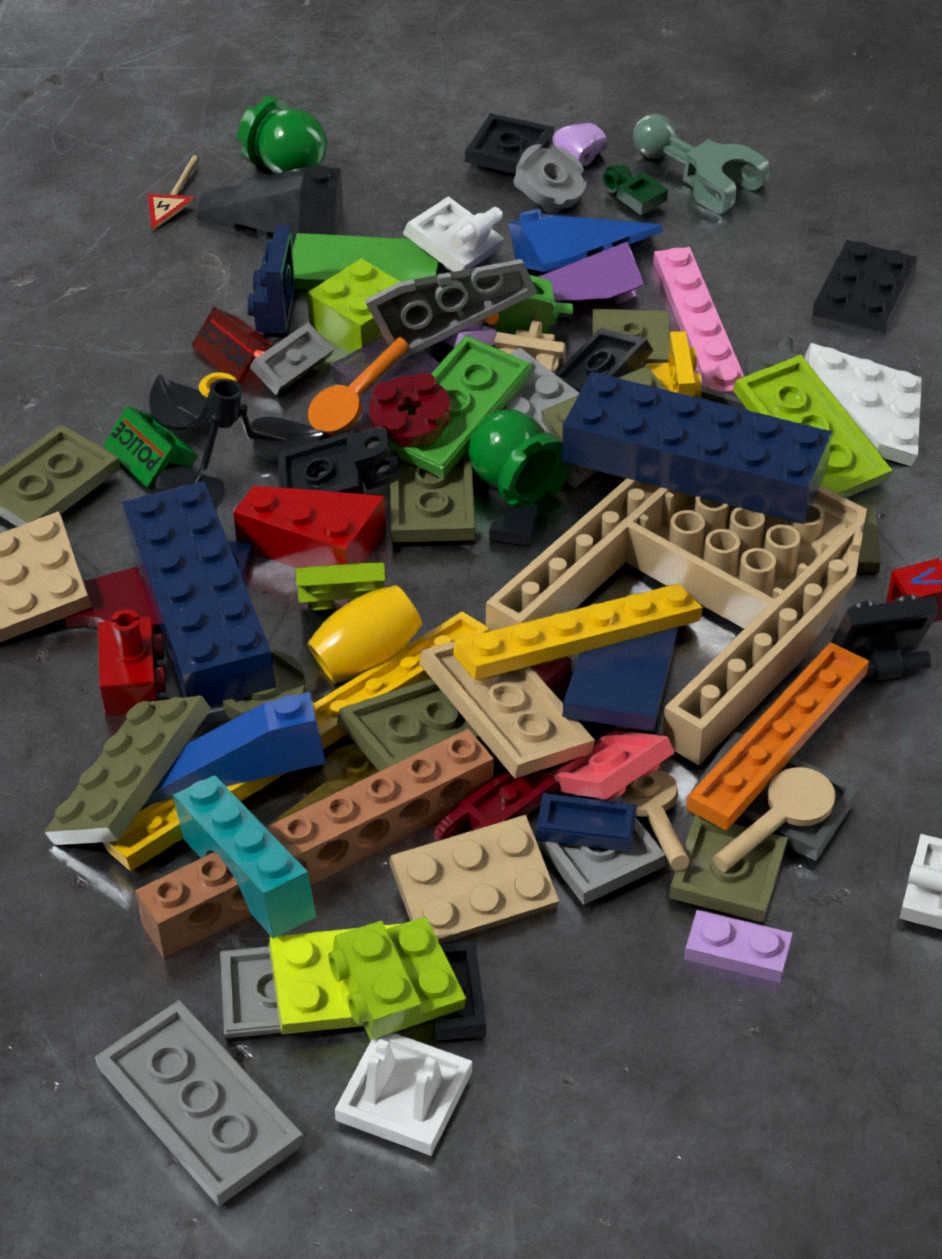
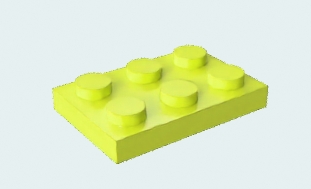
M400 924L384 925V926H385L386 929H388V928H391V927H394V926H397V925H400ZM356 928L281 935L274 939L271 936L269 937V953L281 1035L364 1026L363 1023L356 1024L354 1022L347 1002L349 992L343 980L339 982L335 980L328 960V953L333 951L335 935Z

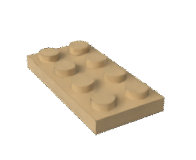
M454 641L421 651L420 666L514 778L592 753L594 738L578 720L562 717L563 703L530 666L474 680L454 657Z

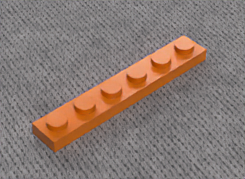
M830 642L687 797L686 809L727 831L867 674L869 660Z

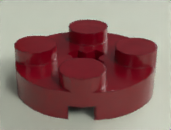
M423 372L415 376H404L388 382H380L372 390L373 397L369 404L372 428H386L389 439L396 440V446L412 448L429 444L441 436V429L446 423L448 425L450 423L451 405L449 395L441 385L436 383L435 377L430 373ZM416 408V414L408 415L407 411L403 410Z

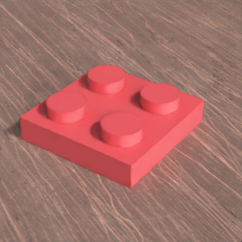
M612 730L594 742L591 754L564 762L548 772V774L558 781L559 792L608 801L621 796L626 791L625 786L637 778L656 772L660 768L659 763L673 755L674 750L669 738L666 736Z

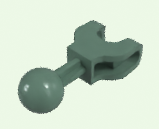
M656 113L646 115L638 121L634 128L633 143L637 151L649 159H660L669 155L685 164L683 181L692 186L694 199L697 203L715 213H724L734 206L736 198L735 185L755 190L765 184L770 178L769 163L761 154L742 144H720L710 139H707L695 148L677 138V129L674 123L665 115ZM748 165L752 167L756 174L744 166Z

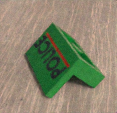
M126 406L102 445L110 453L117 456L119 462L150 489H153L158 475L165 470L169 462L191 468L198 458V455L170 429L155 422L150 413L130 406Z

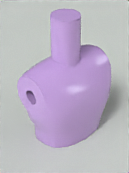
M589 122L565 126L556 131L551 140L552 145L561 147L574 155L582 166L589 165L598 153L605 151L607 148V140L603 131L595 124Z

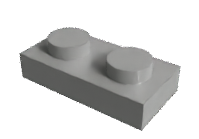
M307 322L255 358L250 368L275 395H278L330 358L334 349Z

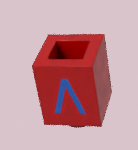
M939 558L892 570L886 601L890 603L905 595H917L918 598L934 596L939 613L933 622L942 620V562Z

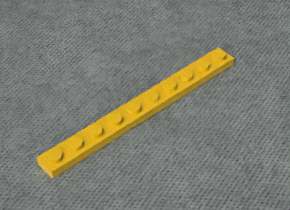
M460 612L405 646L395 656L368 669L315 702L314 706L323 749L347 735L337 722L340 708L431 679L419 664L422 650L478 633L488 632L490 628L466 613ZM285 773L227 786V788L241 802ZM174 799L153 803L138 812L119 841L103 842L105 850L128 870L132 871L183 839Z

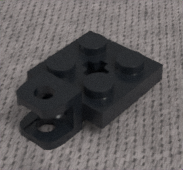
M384 427L372 428L358 433L352 430L278 453L280 488L364 494L363 483L366 489L370 490L390 484L401 477L400 458L396 451L390 450L389 434ZM379 442L375 447L368 448L370 443ZM390 465L386 471L378 472L382 466ZM326 471V473L319 476V473Z

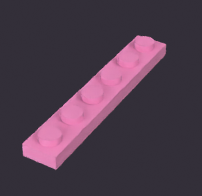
M690 247L654 251L653 264L680 331H686L689 347L696 348V371L701 375L702 386L737 396L733 388L736 380L743 378L744 374Z

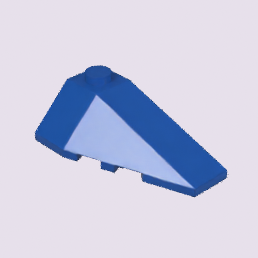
M541 209L520 213V220L508 223L515 259H522L526 268L541 272L561 268L587 258V254L600 253L613 247L612 242L615 241L617 245L625 242L631 244L663 232L662 225L542 214Z
M310 692L296 696L288 695L278 700L263 703L186 744L143 806L174 799L173 794L214 775L227 787L325 764L326 760L318 720Z

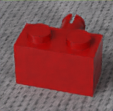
M124 609L114 613L111 621L98 622L99 683L105 717L126 715L134 705L142 701H158V693L166 692L164 666H157V660H164L165 657L162 634H154L151 617L139 618L135 611Z

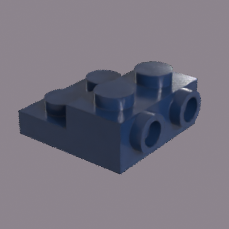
M291 225L275 226L273 239L266 241L265 255H263L260 270H254V293H249L248 315L254 316L256 332L268 334L286 333L296 287Z

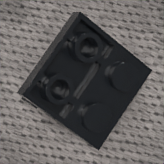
M905 595L890 603L876 605L873 601H863L854 604L847 609L831 643L860 657L866 656L867 660H869V666L864 678L872 677L874 681L902 677L903 672L931 668V656L928 651L900 654V651L919 647L939 613L935 597L918 598L917 595Z

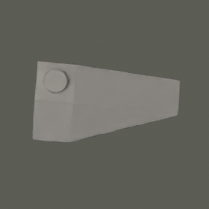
M518 259L402 281L365 299V302L388 346L398 337L404 339L410 346V349L397 360L399 362L538 292L523 260Z

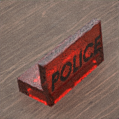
M213 307L191 344L195 350L221 371L235 377L239 384L243 383L249 373L253 360L274 346L238 316Z

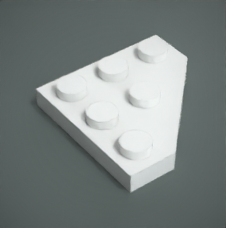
M810 343L805 354V360L882 458L912 467L918 456L922 378L912 375L907 371H899L877 364L869 359H861L830 347Z

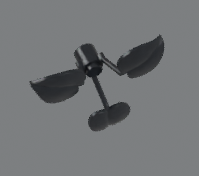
M159 374L152 386L149 398V410L155 422L165 428L176 431L186 430L193 424L200 427L209 420L211 427L199 471L196 472L185 466L166 468L156 479V493L205 481L216 508L224 496V483L218 478L207 476L206 473L218 427L229 428L239 417L246 437L254 439V450L262 457L278 462V453L322 439L324 431L276 417L254 419L250 426L247 416L248 406L241 404L243 389L238 382L231 379H217L213 381L207 398L199 390L175 383Z

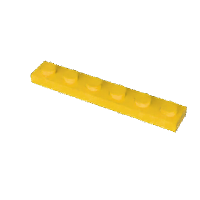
M680 584L668 585L663 588L457 639L454 641L453 655L474 680H479L699 622L703 607Z

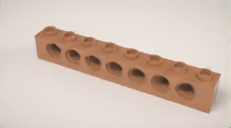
M466 729L265 828L308 871L311 886L443 820V818L445 819L447 815L458 808V804L494 778V758L473 733ZM215 852L135 890L142 926L164 959L252 915L234 876Z

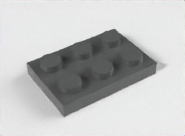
M737 731L732 733L691 792L744 734ZM792 757L779 773L795 767L809 768L820 772L828 778L834 787V807L830 815L820 823L810 826H797L785 822L772 834L788 837L787 848L816 861L856 801L859 786ZM770 783L734 822L735 824L749 828L770 810L768 804Z

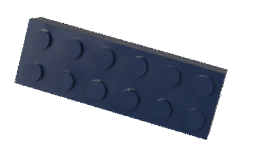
M591 372L563 423L562 462L804 524L828 468L832 431Z
M205 481L122 501L129 539L184 698L202 696L209 706L221 704L225 700H236L251 696L253 693L276 688L270 647Z

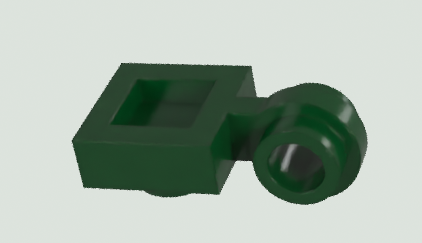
M613 164L603 174L605 187L610 192H617V198L640 215L667 201L668 189L644 171L633 177L630 169L625 164Z

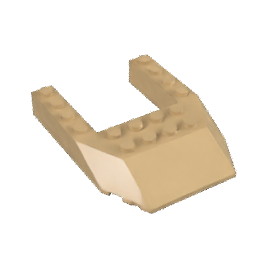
M627 478L486 602V626L491 631L552 616L557 613L572 611L625 563L667 586L680 584L699 604L744 628L664 709L662 736L669 738L675 752L700 765L803 660L854 584L867 509L820 485L805 523L800 524Z

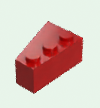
M254 485L233 511L237 542L252 543L254 554L295 568L364 563L386 533L385 496Z

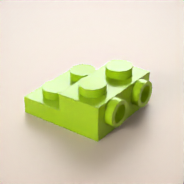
M384 562L295 568L299 603L308 602V610L334 609V600L351 599L352 601L370 591L385 587Z
M426 916L388 929L385 928L381 920L335 935L333 951L328 953L330 969L337 982L344 981L349 992L347 1002L350 1014L356 1024L363 1023L370 1040L464 1009L466 997Z

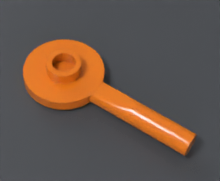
M398 337L349 386L335 385L317 394L308 408V420L312 427L316 430H323V435L335 436L349 430L361 415L362 402L359 397L410 349L407 342Z

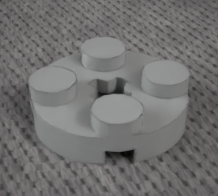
M542 144L533 145L524 151L516 166L515 187L523 191L531 200L541 205L548 213L555 214L563 208L575 205L587 185L586 180L584 181L582 177L584 169L579 160L570 152L558 146L552 145L549 150L545 148L540 149ZM552 174L556 177V179L553 180L548 176Z

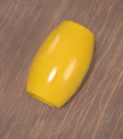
M392 585L370 591L338 609L323 622L307 644L324 673L336 684L354 679L368 669L395 656L407 646L423 623L416 608L403 590L397 585Z

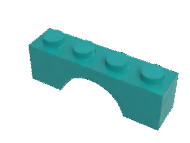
M215 775L198 781L190 787L173 794L183 839L200 858L215 852L224 861L244 896L249 912L273 939L317 917L308 871Z

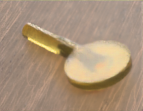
M356 744L337 748L327 756L326 763L323 765L325 783L267 826L378 773V769Z

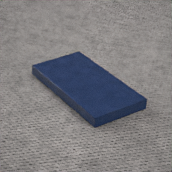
M678 627L581 652L563 702L562 717L654 731L677 642Z

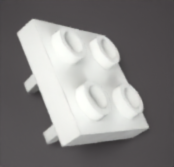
M395 1033L373 1039L335 1108V1119L343 1124L432 1156L472 1074V1061Z

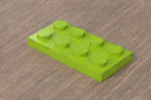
M802 355L736 380L733 391L748 411L832 431L828 468L821 486L847 498L889 479L892 469Z

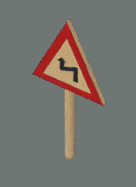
M197 155L192 156L170 195L147 193L152 231L196 200L194 196H179L178 194L199 160Z

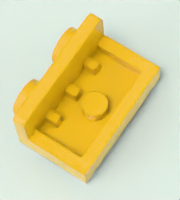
M686 331L670 332L668 363H647L645 367L648 366L666 390L692 397H701L700 373L693 372L696 371L697 367L696 348L689 347Z

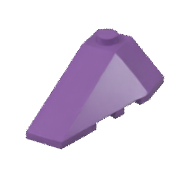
M628 242L539 276L552 282L554 300L559 303L605 302L615 298L616 304L637 297L636 289L644 285Z

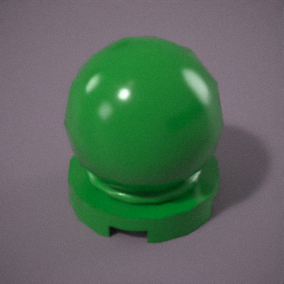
M263 95L261 97L262 102L256 108L250 106L247 108L237 132V140L242 142L243 152L239 153L241 158L255 166H266L275 174L301 167L321 165L325 159L328 140L323 125L314 116L305 110L290 108L285 101L273 95Z
M517 409L501 410L484 416L471 433L468 453L473 469L482 481L498 488L503 500L514 509L526 506L537 507L534 502L540 500L547 493H550L552 496L556 495L567 480L572 464L562 462V440L551 433H545L535 418Z

